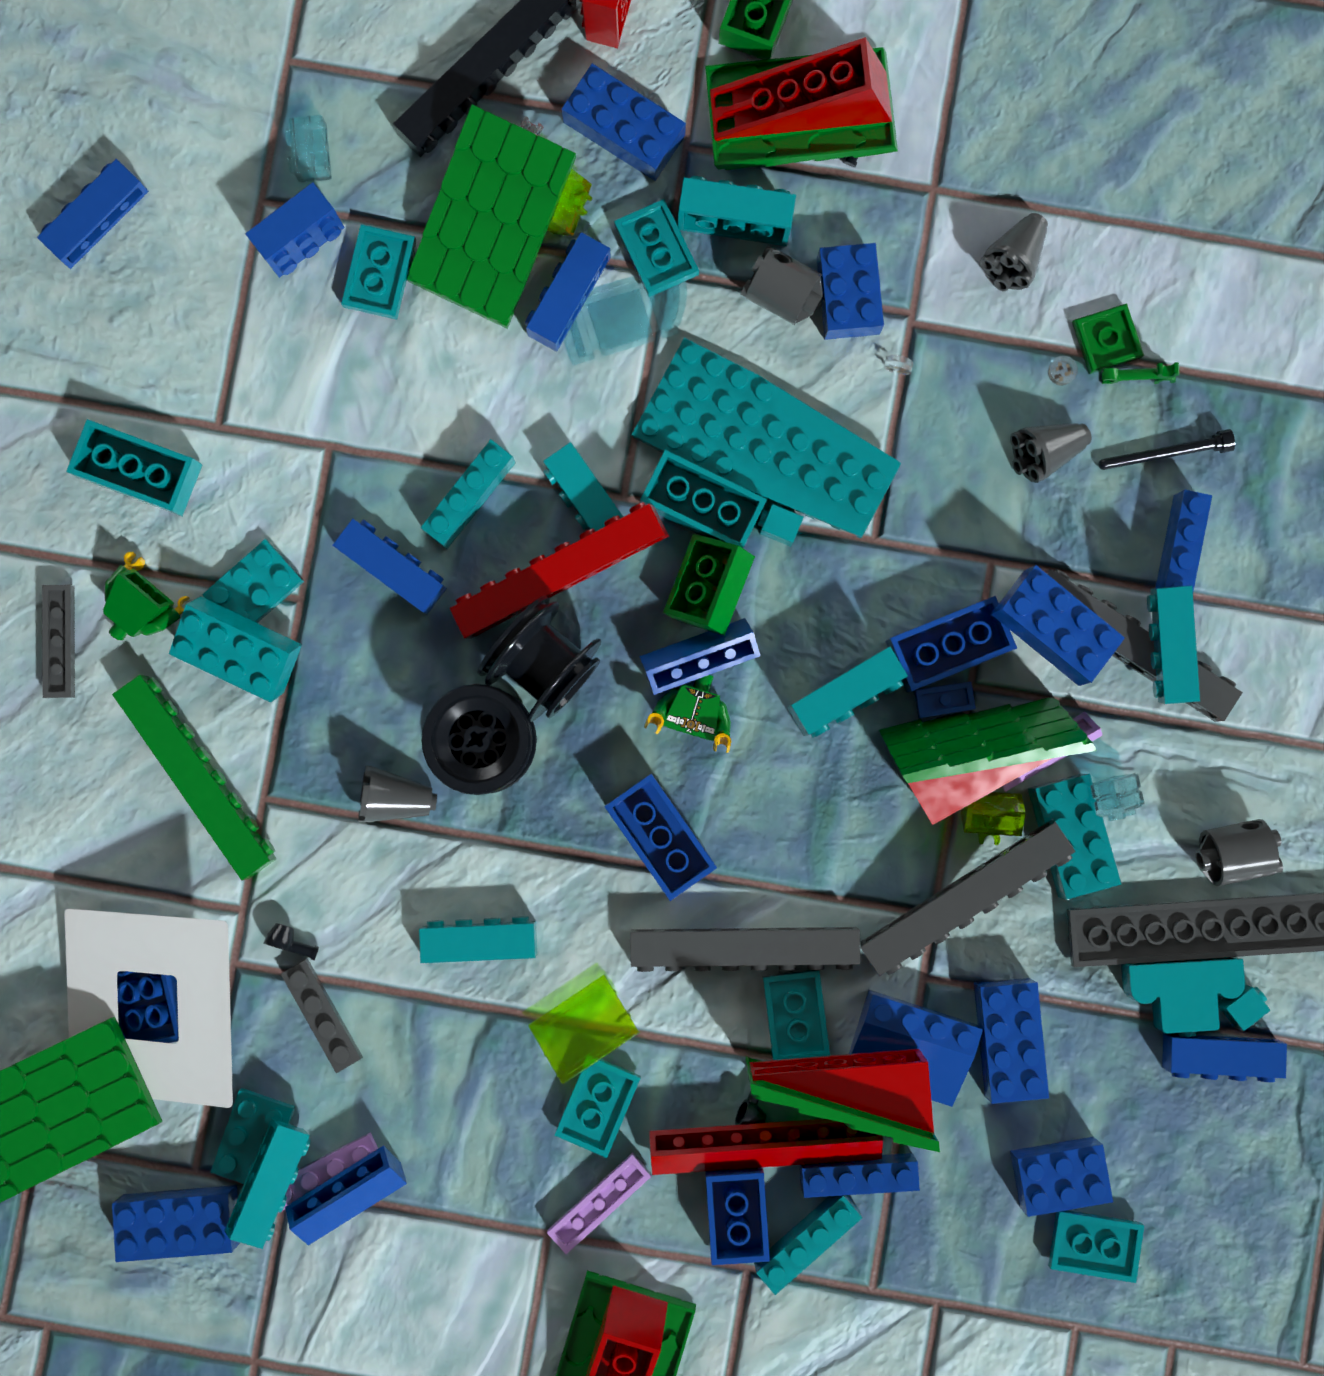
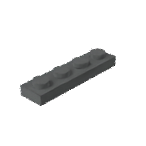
M42 585L43 698H75V586Z
M308 958L281 973L283 980L334 1071L338 1073L363 1058L361 1052Z

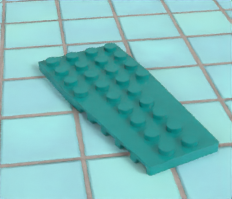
M686 338L682 340L632 433L633 438L662 453L667 450L759 496L772 500L782 507L801 512L809 518L818 519L830 524L833 528L852 533L858 538L863 537L901 465L895 458L758 374Z

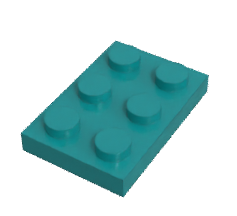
M665 199L614 221V226L648 297L699 275V269Z
M361 224L341 302L343 308L397 320L417 241L415 236Z
M264 539L206 590L202 596L258 623L305 581L271 543Z
M809 970L762 976L773 1060L830 1056L820 971Z
M588 1054L554 1136L607 1158L641 1076Z
M241 1088L237 1094L210 1173L244 1184L271 1119L289 1124L295 1106Z
M1069 1210L1056 1212L1048 1266L1052 1270L1136 1283L1145 1225L1136 1221Z

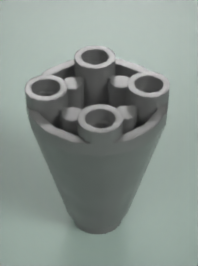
M1031 213L1024 217L993 243L979 261L981 268L994 281V286L1001 291H1007L1008 289L1022 290L1028 288L1032 283L1047 234L1048 222L1042 215Z
M1071 423L1025 427L1010 435V442L1014 454L1012 461L1014 471L1018 475L1023 474L1031 482L1038 483L1045 480L1091 443L1092 436L1089 428L1085 424Z

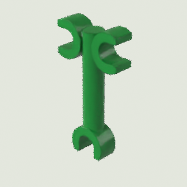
M1174 362L1173 365L1159 363L1157 368L1119 370L1117 368H1104L1102 384L1154 379L1155 384H1159L1161 381L1174 383L1176 382V376L1179 375V363Z

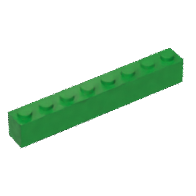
M137 676L112 694L241 881L251 878L276 860L273 854L275 852L273 845L268 839H262L257 832L259 829L257 822L252 816H246L241 809V806H243L242 801L236 793H230L225 786L227 780L218 769H213L209 763L211 758L208 752L202 746H197L193 740L195 735L192 729L186 723L182 724L176 716L179 712L176 706L170 700L166 701L160 693L163 689L154 677Z

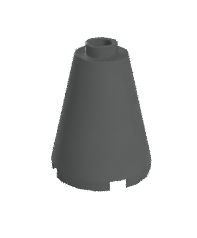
M365 765L358 822L365 823L429 816L430 810L435 811L437 794L432 793V787L373 766Z

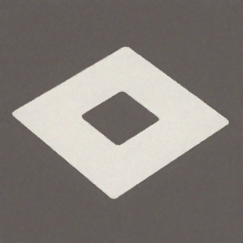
M66 909L65 940L69 1038L114 1016L118 1022L117 973L119 971L172 975L177 979L178 1042L172 1044L134 1039L125 1040L152 1099L230 1108L233 1105L228 924L222 920Z

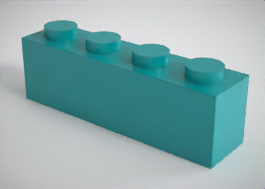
M490 439L420 528L445 549H448L515 465L514 457Z
M571 442L543 461L546 467L543 471L544 475L551 485L558 484L562 490L559 493L560 498L568 508L573 506L577 511L578 515L575 516V519L583 530L594 528L596 532L605 527L604 522L617 515L620 518L623 517Z
M1176 586L1150 589L1151 595H1147L1148 612H1152L1153 623L1149 624V638L1151 641H1154L1155 651L1151 653L1152 669H1156L1157 680L1153 681L1154 697L1158 698V702L1163 704L1199 702L1200 690L1192 586Z
M529 916L512 917V922H501V918H485L484 923L472 924V919L455 920V925H444V920L427 921V926L419 929L420 963L536 958L537 956L536 921H529Z
M271 1119L224 1230L230 1240L263 1249L265 1242L271 1239L275 1229L274 1221L277 1213L282 1212L286 1204L287 1196L285 1194L290 1184L295 1182L298 1175L297 1166L300 1158L306 1155L310 1146V1135L304 1129Z
M847 1195L828 1196L769 1249V1262L754 1263L756 1274L776 1295L863 1218L858 1207Z

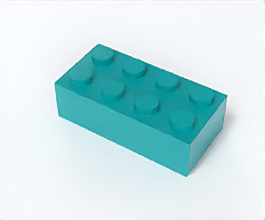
M701 176L684 177L679 205L678 228L682 231L787 247L792 227L796 194H790V191L785 189L763 190L761 186L753 184L746 187L737 186L727 180L711 182Z
M87 419L66 472L82 480L183 517L202 464L186 455Z
M667 450L664 451L640 499V503L644 502L645 505L652 504L658 515L701 536L739 545L744 548L767 501L766 498Z
M200 596L185 605L169 654L271 703L285 692L302 644Z
M888 647L786 708L802 735H811L814 738L830 729L828 723L833 720L836 723H841L853 716L855 713L852 709L859 706L860 709H863L878 701L877 694L882 691L886 695L904 685L902 679L908 675L892 648Z
M1078 774L1027 788L1038 828L1054 819L1076 851L1071 854L1073 858L1060 867L1055 864L1050 868L1057 896L1067 900L1122 885L1091 775Z

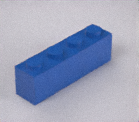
M115 159L112 163L103 167L101 174L92 183H88L83 187L81 194L73 202L66 204L62 208L61 214L53 222L47 223L42 228L37 238L61 262L71 269L149 191L124 165Z
M582 232L577 240L572 239L569 243L565 261L563 264L560 262L557 264L552 274L553 282L550 287H544L538 301L540 304L536 311L531 310L525 321L528 337L556 352L611 258L608 246Z
M1183 490L1173 496L1155 588L1192 586L1194 591L1212 495Z
M352 519L332 546L424 614L428 615L447 589L441 584L444 579L431 569L426 573L419 568L422 562L410 553H407L404 557L396 551L399 545L387 536L381 540L374 534L377 529L364 519L361 523Z
M743 618L729 623L725 636L708 631L639 657L649 685L655 695L761 655L754 632L747 620Z
M1163 1033L1162 1068L1171 1072L1173 1077L1190 1078V1074H1200V1078L1216 1080L1218 1075H1227L1228 1079L1235 1081H1246L1247 1077H1257V1080L1261 1082H1275V1078H1286L1287 1043L1280 1040L1210 1035L1181 1037L1178 1034Z
M383 1145L287 1205L285 1210L289 1229L309 1246L406 1185L407 1182L401 1162Z
M912 1153L882 1155V1159L799 1165L801 1191L804 1198L920 1191L918 1161Z

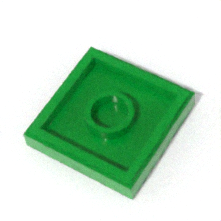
M1127 303L1075 319L1072 322L1089 374L1101 371L1104 368H1111L1131 362L1144 356Z

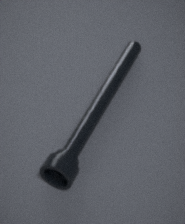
M1231 429L1217 431L1209 439L1101 459L1098 466L1102 470L1211 449L1220 453L1230 452L1235 449V438Z

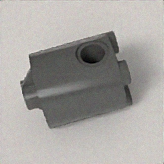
M767 246L762 256L758 257L752 268L754 274L750 280H747L741 291V295L746 297V299L795 325L812 316L823 298L822 274L781 251Z
M1263 819L1208 829L1200 834L1199 849L1195 852L1196 862L1201 872L1216 886L1271 876L1283 871V863L1278 852V847L1281 846L1280 834L1276 829L1271 830Z

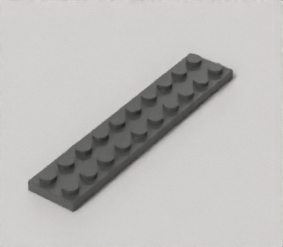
M1324 893L1067 909L1072 967L1324 951Z

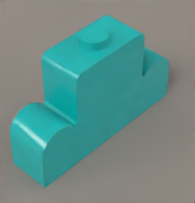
M1238 957L1121 964L1122 987L1127 997L1142 1004L1152 1003L1154 1027L1164 1033H1178V1036L1181 1037L1196 1036L1198 1031L1218 1030L1220 1023L1217 995L1234 999L1239 997L1245 989L1243 959Z

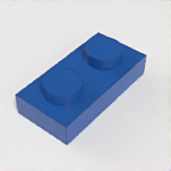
M971 682L914 690L918 718L976 709Z

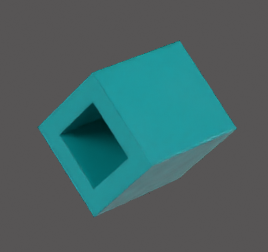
M772 504L770 511L764 509L758 525L763 527L760 534L791 547L804 517Z
M1245 985V989L1239 997L1234 999L1223 998L1218 1002L1219 1009L1232 1026L1242 1031L1248 1029L1271 1011L1265 1003L1267 1001L1266 996L1256 986L1253 988Z

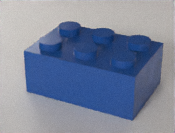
M312 182L246 232L245 235L280 278L282 275L292 273L297 268V264L303 259L313 257L324 243L339 237L341 230L345 227L332 205Z
M876 243L820 248L817 255V269L822 274L823 298L821 300L824 340L880 335L884 327Z
M1094 1136L1010 1150L1019 1206L1027 1217L1113 1203L1104 1147Z
M763 1168L705 1171L712 1265L769 1262Z

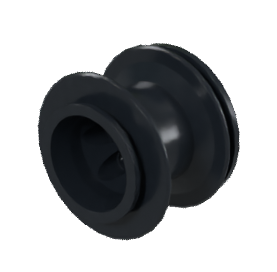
M546 595L535 600L509 625L487 652L477 670L480 676L486 675V685H492L507 674L535 698L537 702L528 714L529 722L536 720L546 710V717L549 719L557 714L585 684L600 663L598 657L592 658L601 645V639L593 640L582 651L551 625V621L558 612L559 602L549 604L550 598Z
M484 684L464 685L443 695L432 706L426 716L421 739L423 755L432 773L449 788L464 794L473 795L496 793L518 782L530 767L537 744L534 722H529V712L517 698L502 689ZM487 714L493 717V723L489 727L484 726L482 723V718ZM470 717L472 719V726L468 729L463 728V720ZM499 731H502L506 736L505 741L501 744L496 743L494 740V735ZM474 733L479 735L486 734L482 739L484 744L482 747L477 744L469 747L475 740ZM459 735L463 738L464 742L461 747L456 748L455 737ZM490 750L494 751L497 755L493 763L487 762L485 758L486 753ZM470 752L476 757L472 765L467 764L465 761V755Z

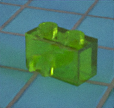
M573 169L570 171L547 229L553 234L573 236L580 216H584L588 212L584 209L585 202L592 201V197L589 195L592 184Z
M991 792L962 808L961 819L964 833H977L979 844H983L984 838L991 835L993 836L994 845L1000 843V835L1022 836L1026 813L1022 795Z

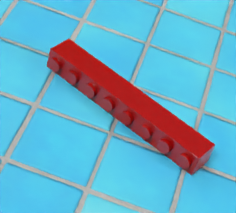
M644 502L639 503L629 509L630 514L622 518L617 515L605 521V527L595 532L594 528L587 530L579 535L580 540L571 545L569 542L560 544L554 548V554L548 557L540 555L529 561L531 566L523 570L515 568L504 575L506 579L498 583L495 580L490 581L480 587L481 592L473 596L471 593H468L456 599L457 604L449 609L464 639H472L517 616L541 596L546 595L548 598H551L669 537L655 507L650 503L647 505Z
M829 1119L649 1131L652 1175L882 1159V1135L854 1130L842 1122Z

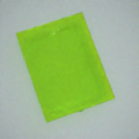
M602 975L528 1025L543 1050L544 1056L547 1057L562 1084H565L640 1033L631 1019V1015L626 1011L617 996L616 990L612 988L605 975Z

